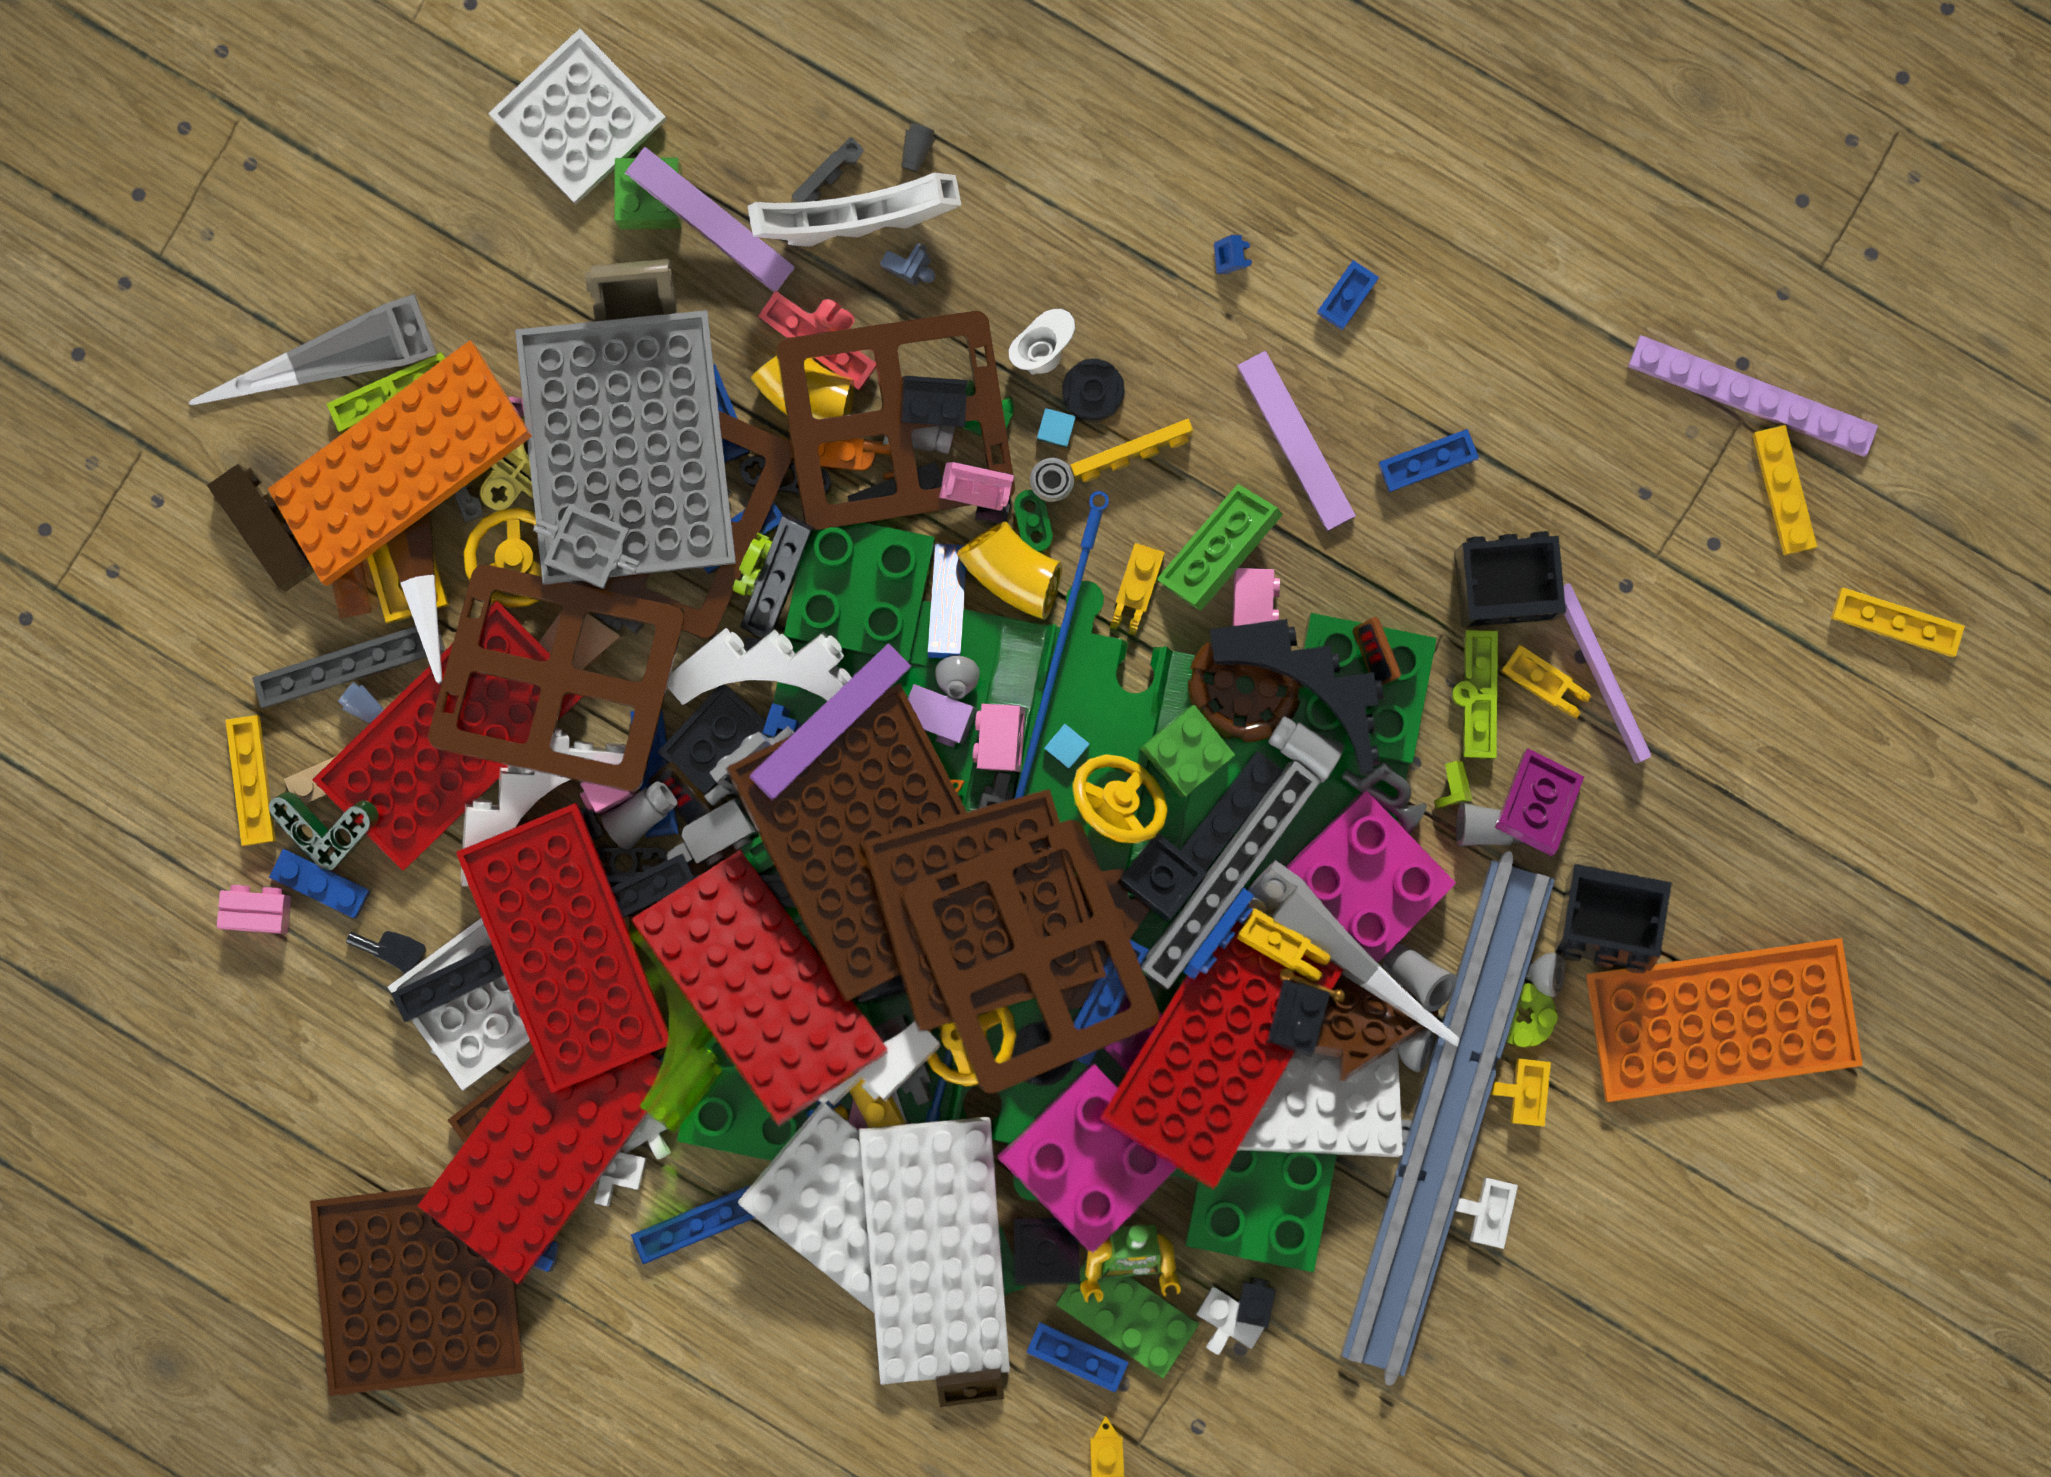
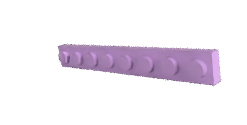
M1642 335L1639 336L1627 366L1776 424L1786 425L1789 429L1863 457L1868 454L1878 425Z

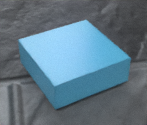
M1045 408L1037 440L1067 448L1076 416Z
M1064 724L1044 749L1070 769L1090 744Z

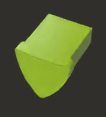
M1464 761L1446 763L1445 768L1451 795L1435 799V809L1473 800Z

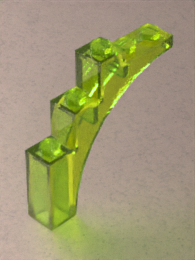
M633 925L629 931L631 939L648 955L657 968L665 987L669 1007V1038L664 1061L654 1085L640 1107L652 1118L675 1133L722 1070L714 1063L717 1057L704 1047L713 1036Z

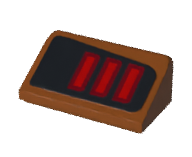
M1373 617L1355 626L1352 632L1368 672H1374L1375 680H1381L1382 686L1398 680L1401 677V672L1379 618Z

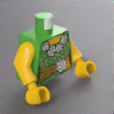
M1152 1224L1118 1227L1094 1253L1088 1251L1085 1276L1088 1279L1084 1280L1080 1285V1291L1085 1301L1088 1302V1297L1093 1292L1097 1302L1103 1299L1104 1294L1097 1282L1098 1279L1158 1274L1160 1271L1163 1272L1159 1277L1162 1294L1166 1296L1165 1289L1170 1285H1174L1177 1294H1179L1181 1291L1177 1274L1173 1272L1176 1270L1172 1242L1162 1234H1157L1156 1227Z

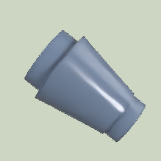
M354 682L338 700V703L344 706L342 710L369 724L384 710L363 685L358 686Z

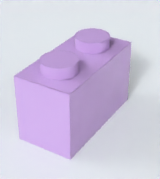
M914 684L908 699L925 732L927 730L937 734L936 741L953 748L956 742L964 744L978 709Z

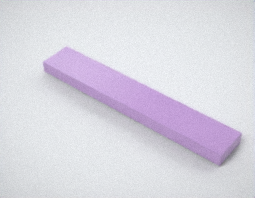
M646 147L642 149L625 171L627 176L772 292L778 291L795 268L760 238L753 237V233Z
M1264 351L1239 364L1237 368L1326 531L1328 532L1355 518L1354 511L1267 352Z
M1568 583L1564 585L1566 613L1564 615L1634 763L1637 764L1650 758L1651 753L1571 584L1569 585Z

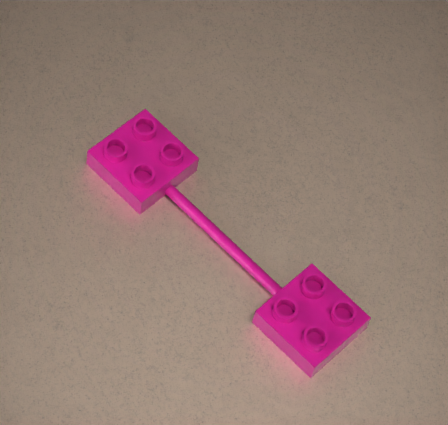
M1368 791L1358 793L1285 866L1306 883L1333 917L1376 963L1456 884ZM1090 1064L1069 1083L997 1158L1088 1251L1094 1253L1177 1167L1099 1119L1118 1088L1095 1064Z

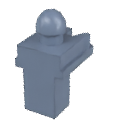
M922 243L915 245L908 260L887 250L880 262L885 271L904 279L914 286H917L920 279L925 283L935 280V272L928 267L931 260L928 259L929 254L926 253V245Z

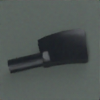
M385 931L379 943L354 932H350L346 940L347 944L373 954L376 958L398 968L404 974L417 966L426 952L424 944L411 937L391 931Z

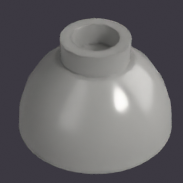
M1047 458L1034 466L1030 475V485L1033 492L1040 499L1047 502H1057L1066 498L1072 491L1074 474L1071 467L1063 460Z
M962 656L947 657L940 661L935 669V678L938 686L952 699H961L976 687L980 677V670L977 664L971 659Z
M1552 952L1540 956L1535 962L1529 963L1526 973V980L1532 981L1536 989L1550 997L1557 996L1563 988L1566 965L1561 953Z
M1425 1028L1395 1048L1401 1060L1408 1068L1415 1072L1424 1069L1431 1054L1434 1034L1431 1030Z

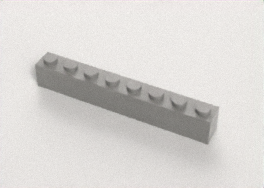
M1297 761L1286 764L1281 774L1255 806L1207 874L1147 953L1141 965L1143 974L1161 988L1169 989L1321 780Z

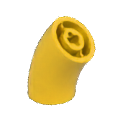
M775 356L760 367L750 379L776 408L786 414L778 359ZM812 358L806 359L804 361L812 416L815 419H825L851 415L854 380L825 369Z
M1005 521L982 532L958 551L956 555L966 569L995 596L1029 615L1043 620L1048 617L1061 581V561L1047 557L1030 547Z

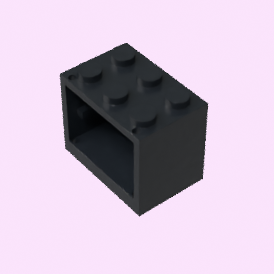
M1549 531L1530 533V537L1518 539L1517 534L1500 535L1498 540L1486 541L1484 536L1470 537L1454 552L1461 628L1557 620L1566 613L1559 536H1550Z
M1574 864L1566 880L1555 952L1561 953L1562 958L1570 961H1581V958L1594 960V964L1601 967H1613V964L1626 966V970L1632 973L1643 974L1646 970L1651 971L1661 956L1672 882Z

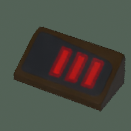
M674 762L663 765L649 779L650 785L658 781L668 786L677 801V805L673 809L687 824L694 822L715 809V806L708 802L704 794Z

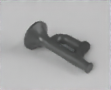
M1383 762L1375 768L1374 774H1367L1363 778L1350 772L1348 768L1340 778L1347 781L1360 792L1368 791L1381 806L1398 818L1401 827L1408 834L1414 830L1427 806L1425 803L1413 806L1406 805L1411 798L1410 785L1404 778L1393 772L1387 762ZM1382 779L1396 788L1398 795L1395 797L1389 796L1374 785Z

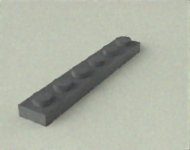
M414 626L255 676L252 679L260 706L266 709L425 659L427 655L417 627ZM438 626L440 653H443L446 649Z

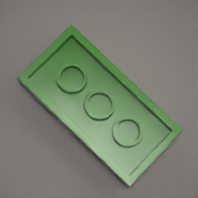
M1237 484L1160 574L1157 581L1163 587L1202 611L1281 518L1282 512L1273 504Z
M1086 1258L1080 1267V1284L1068 1285L1056 1305L1161 1378H1164L1199 1326V1323L1131 1276L1098 1279L1097 1282L1104 1294L1103 1299L1097 1302L1093 1292L1089 1295L1088 1302H1086L1080 1291L1081 1283L1088 1279L1085 1276Z

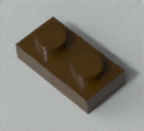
M1000 1368L936 1376L940 1407L1004 1399Z

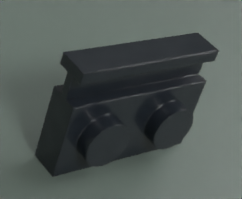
M902 376L903 389L901 391L900 423L965 427L967 380Z
M1284 979L1281 984L1266 1043H1274L1282 1048L1311 1057L1315 1051L1330 993Z

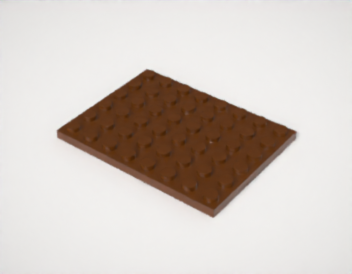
M901 684L889 688L773 800L751 780L750 775L791 736L726 767L728 775L845 1002L901 974L862 842L967 812Z

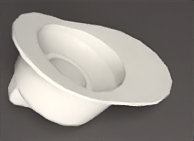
M1052 309L1037 317L1011 343L1009 359L1012 364L1019 369L1028 370L1032 375L1048 373L1055 369L1062 358V350L1070 342L1075 331V321L1071 314L1063 309Z

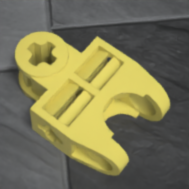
M523 416L521 419L525 423V416ZM524 443L504 457L514 465L513 467L503 459L491 466L493 471L482 483L479 492L480 498L486 506L494 510L507 509L521 491L534 499L532 481L520 473L521 470L531 478L529 455L524 449ZM502 486L501 493L504 495L503 499L499 500L496 498L492 501L493 494L490 492L491 488L499 489Z

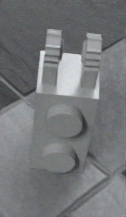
M732 799L685 826L682 832V838L685 842L674 847V850L671 849L667 858L669 860L683 853L688 864L696 861L697 864L707 863L708 866H711L725 858L723 852L732 847L736 851L740 850L743 846L752 841L751 837L758 832L740 799Z

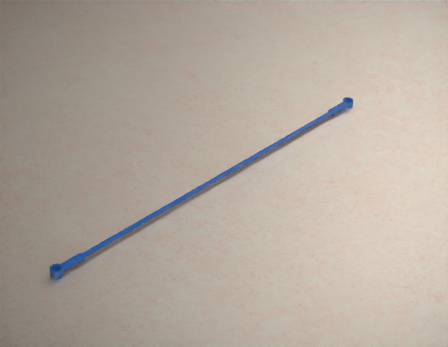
M1102 491L1094 492L1089 499L1091 508L1080 546L1082 551L1015 799L1023 797L1026 790L1089 552L1093 550L1102 513L1109 504L1108 496ZM1096 496H1102L1105 499V504L1102 507H1096L1093 504V499ZM947 1048L943 1063L950 1068L953 1054ZM939 1077L932 1107L928 1109L925 1123L939 1121L941 1114L939 1108L947 1082L942 1077Z

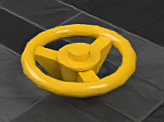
M520 507L497 510L480 520L469 533L463 552L465 573L469 581L473 570L477 567L476 552L480 540L490 528L503 521H507V540L497 547L495 562L491 566L542 577L541 565L534 561L532 549L522 539L520 521L536 525L535 512ZM495 592L492 595L491 603L494 604L498 601L504 607L515 608L530 606L540 600Z
M1102 755L1088 759L1077 769L1073 782L1075 804L1084 820L1097 832L1117 842L1135 844L1154 838L1163 829L1168 811L1165 794L1155 777L1140 764L1122 756ZM1104 767L1121 769L1132 775L1126 783L1111 781L1104 789L1087 782V778L1096 769ZM1141 784L1147 788L1153 798L1155 807L1153 821L1146 828H1143L1133 814L1139 806V797L1136 790Z
M1008 1006L978 1016L985 1037H987V1029L1002 1022L1004 1037L1001 1050L995 1058L998 1063L1005 1062L1011 1058L1016 1038L1013 1015ZM954 1023L938 1026L941 1031V1040L945 1047L952 1051L958 1071L952 1070L941 1062L936 1052L927 1060L932 1071L949 1083L966 1087L978 1085Z

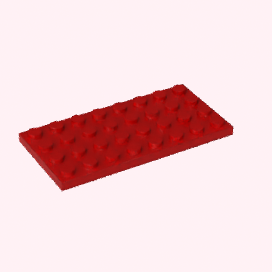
M496 601L489 608L480 640L481 648L538 661H547L550 658V653L502 604ZM453 643L440 655L442 679L444 678ZM431 666L421 673L312 779L344 813L359 801H368L375 806L378 811L379 820L367 836L402 871L407 869L465 812V804H473V800L479 799L499 779L500 768H508V765L438 750L430 744L428 733L441 685L435 680ZM474 673L470 677L457 727L461 731L524 744L529 738L541 688L535 685ZM448 694L444 713L454 714L458 697ZM575 694L565 695L558 721L583 696ZM363 814L354 821L356 824L359 825L363 822Z
M578 803L571 804L456 852L551 1093L673 1044Z
M741 850L632 918L635 928L778 1126L888 1053V1048L853 1001H844L825 963Z
M1247 919L1243 924L1237 921L1231 928L1235 935L1225 949L1218 946L1212 954L1217 959L1206 975L1200 971L1194 980L1188 975L1186 976L1099 1118L1212 1189L1216 1187L1295 1053L1280 1047V1045L1266 1043L1282 984L1280 973L1282 970L1289 968L1237 939ZM1304 953L1301 960L1320 971L1321 977L1319 981H1311L1301 976L1296 970H1292L1295 976L1332 990L1344 969L1331 961L1326 965L1320 964L1310 959Z
M533 1052L418 1204V1207L515 1283L521 1284L657 1103L677 1073L649 1053L551 1093L536 1054Z

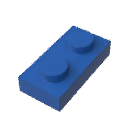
M1352 260L1318 309L1317 314L1343 331L1379 277Z

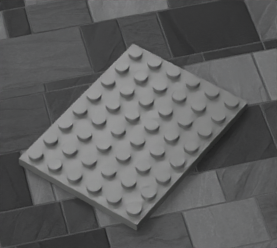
M707 310L516 329L525 425L532 435L527 440L536 521L539 518L556 526L563 518L568 504H572L629 528L628 535L623 544V555L640 561L639 566L636 567L637 571L635 574L617 566L610 574V577L736 564ZM537 533L543 584L581 581L579 578L543 563L550 548V538Z

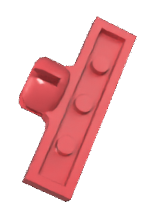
M778 291L773 293L758 315L760 319L787 338L850 329L854 323V316L848 310L841 308V305L835 301L825 299L815 312L809 314ZM861 351L814 357L836 374L853 379L854 387L858 390H862L876 370V362Z

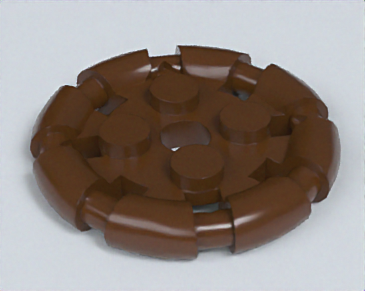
M1206 642L1199 649L1191 663L1190 670H1192L1191 680L1188 681V694L1191 705L1197 707L1219 736L1229 740L1231 737L1242 739V742H1256L1271 737L1282 717L1292 720L1299 708L1301 700L1298 699L1299 688H1303V685L1288 676L1266 668L1241 664L1215 665L1212 642L1210 644ZM1205 674L1215 675L1213 685L1204 683ZM1246 677L1252 681L1253 691L1251 693L1243 694L1238 691L1236 681L1239 678ZM1278 687L1287 688L1284 698L1276 696ZM1213 700H1216L1221 708L1216 713L1209 705ZM1266 709L1273 716L1267 721L1260 716ZM1234 715L1246 717L1244 726L1233 725Z

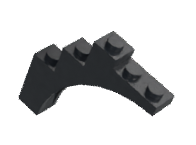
M1287 619L1210 629L1215 665L1241 664L1266 668L1288 676L1311 690L1331 709L1344 727L1355 750L1360 775L1374 774V766L1379 765L1377 746H1371L1369 734L1375 733L1373 714H1366V710L1378 708V700L1384 699L1381 680H1375L1374 672L1335 677L1334 673L1340 672L1338 653H1331V646L1292 651L1291 646H1297L1295 626L1288 627Z

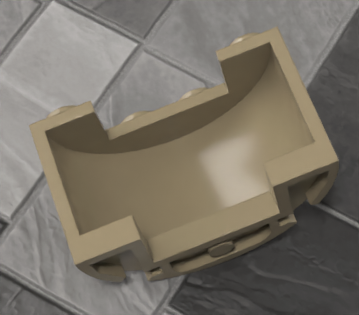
M669 259L592 265L591 272H585L587 292H590L591 298H594L595 302L593 304L595 321L678 313L674 278Z

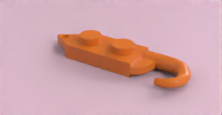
M862 438L823 443L818 447L820 466L824 469L862 472L871 467L876 453L890 455L889 445H883V441L864 440ZM892 471V472H889V473H885V474L883 475V478H884V479H892V478H894V473H893V471Z

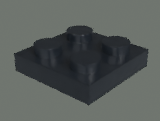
M1158 833L1147 843L1117 882L1168 923L1207 872Z
M1057 1218L1014 1219L1015 1285L1080 1284L1079 1241Z

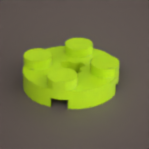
M757 533L756 539L752 540L739 568L743 576L741 580L735 579L734 592L743 596H752L761 573L760 569L763 568L772 544L769 537Z
M1525 983L1522 986L1506 1039L1507 1043L1518 1047H1531L1544 1042L1553 1032L1558 1020L1553 999L1541 993L1533 984ZM1519 1007H1522L1524 1010L1531 1009L1530 1024H1527L1525 1021L1519 1023L1516 1020L1519 1015L1517 1011Z

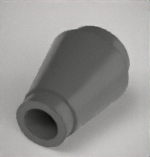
M911 123L909 130L905 132L901 167L919 172L936 140L933 138L934 130Z

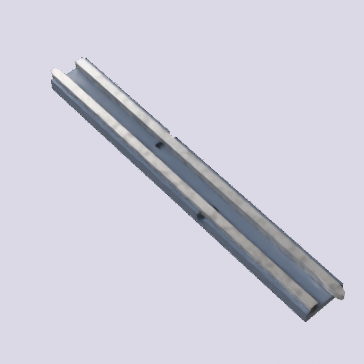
M1505 852L1499 862L1490 861L1456 972V988L1447 1002L1441 1022L1459 1037L1460 1042L1457 1047L1437 1035L1404 1143L1403 1155L1400 1156L1340 1353L1342 1357L1385 1369L1384 1380L1388 1386H1391L1396 1381L1398 1375L1404 1376L1495 1079L1496 1065L1498 1059H1501L1555 881V879L1512 867L1513 855L1511 852Z

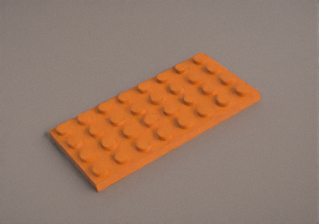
M469 340L270 486L268 491L319 580L324 585L329 586L526 442L532 435L477 346Z
M1842 938L1655 964L1651 971L1646 970L1643 974L1629 972L1626 968L1586 974L1605 1102L1863 1066Z

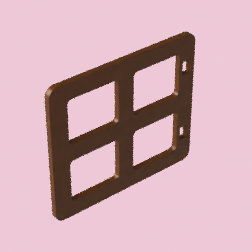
M970 311L791 337L782 340L778 344L776 353L805 523L815 527L814 530L971 505L939 498L941 488L923 490L919 486L911 433L915 429L937 425L900 423L903 382L898 347L903 344L963 336L967 340L975 391L972 396L966 397L965 422L975 420L980 424L987 470L1013 475L988 317L983 312ZM984 346L987 366L977 367L974 348ZM871 350L875 356L882 408L871 412L815 419L811 411L804 361L814 357ZM885 435L889 442L896 492L890 496L833 505L829 504L825 496L818 454L819 445ZM1000 444L1003 464L993 465L990 446ZM1013 479V482H1012V485H1011V490H1010L1009 498H1010V497L1014 494V492H1015V482H1014V479Z
M719 411L721 438L764 457L766 464L741 520L738 522L731 521L736 564L721 565L703 606L700 609H694L648 589L646 582L650 573L609 577L604 589L583 580L572 581L577 585L664 604L669 603L685 610L683 613L684 624L682 630L702 639L710 638L716 633L734 592L735 579H740L741 571L739 568L752 540L756 539L757 533H760L793 459L790 442Z
M486 564L477 566L470 578L428 733L430 744L442 751L626 792L638 790L643 784L684 624L682 611L676 606L568 582L543 584L541 576ZM495 592H504L562 606V613L552 651L547 661H538L480 647L492 595ZM474 600L483 602L479 619L469 618ZM595 612L656 627L642 681H629L573 667L574 657L587 613ZM472 674H485L541 688L529 738L526 743H515L458 729V721ZM448 694L458 697L454 714L444 713ZM575 694L630 706L635 709L625 752L620 764L614 765L556 752L551 749L565 695Z
M1067 820L910 883L905 887L903 901L977 1082L984 1092H999L1148 1029L1158 1022L1159 1010L1088 838L1079 822ZM1047 838L1050 849L1034 855L1029 845ZM1065 850L1072 862L1092 911V916L1089 920L1045 938H1040L1036 934L1012 872L1014 868L1056 851ZM955 875L958 886L942 892L937 882ZM986 882L990 887L1013 943V949L1006 954L962 971L955 964L932 904L937 899L977 883ZM1103 941L1129 1001V1008L1091 1026L1077 1029L1073 1024L1052 973L1050 962L1054 958L1093 942ZM1018 973H1023L1027 977L1051 1040L1048 1044L1005 1062L998 1063L994 1059L971 1003L970 995L974 991Z

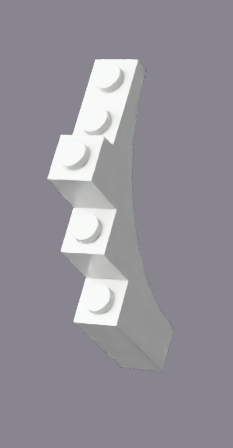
M932 173L894 187L844 198L799 203L755 202L748 205V212L753 237L788 240V245L811 247L835 236L859 238L883 227L907 229L960 207L961 200L956 175Z
M725 628L671 672L667 687L682 705L710 689L723 684L745 680H768L799 686L828 701L851 679V676L845 669H839L837 666L844 657L841 652V645L834 637H828L824 631L795 654L789 639L783 634L779 635L776 630H773L746 652L740 637L734 632L730 633Z
M556 727L551 749L560 753L617 765L622 762L625 744L606 743L605 748L593 747L592 742L575 741L574 746H569L567 733H562V729ZM508 765V768H500L498 805H492V801L483 799L473 800V804H465L462 849L515 828L522 816L541 797L558 785L571 779ZM461 867L462 886H469Z
M913 1022L899 1035L884 1042L888 1048L886 1055L819 1098V1100L823 1104L829 1100L835 1106L863 1078L866 1082L861 1087L874 1100L880 1096L886 1101L941 1045L927 1030L918 1032L916 1023Z

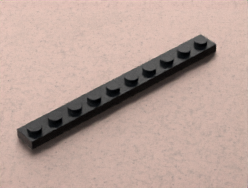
M682 853L611 888L624 919L659 902L694 880L695 877L685 855ZM490 945L391 994L403 1021L409 1022L503 977L504 974L494 948Z

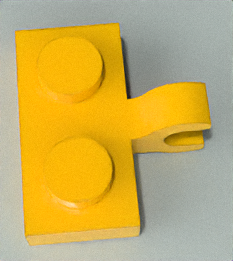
M1516 1058L1514 1084L1493 1082L1491 1095L1513 1097L1510 1123L1545 1127L1551 1062Z

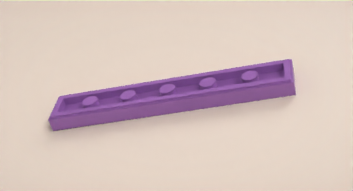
M888 643L750 775L751 780L773 800L904 675L911 665Z

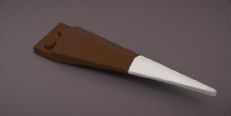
M430 511L386 544L435 680L441 685L443 679L436 604L432 515Z

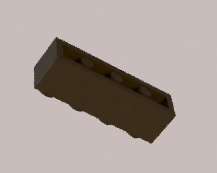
M236 464L209 483L207 487L276 586L287 592L315 571L302 548L295 540L294 534L286 520L282 521L276 513L279 508L269 493L264 495L258 487L262 483L258 475L251 467L246 470L240 464Z

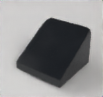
M1011 497L1008 500L1007 506H1003L1002 511L977 506L975 523L995 526L998 523L1007 522Z

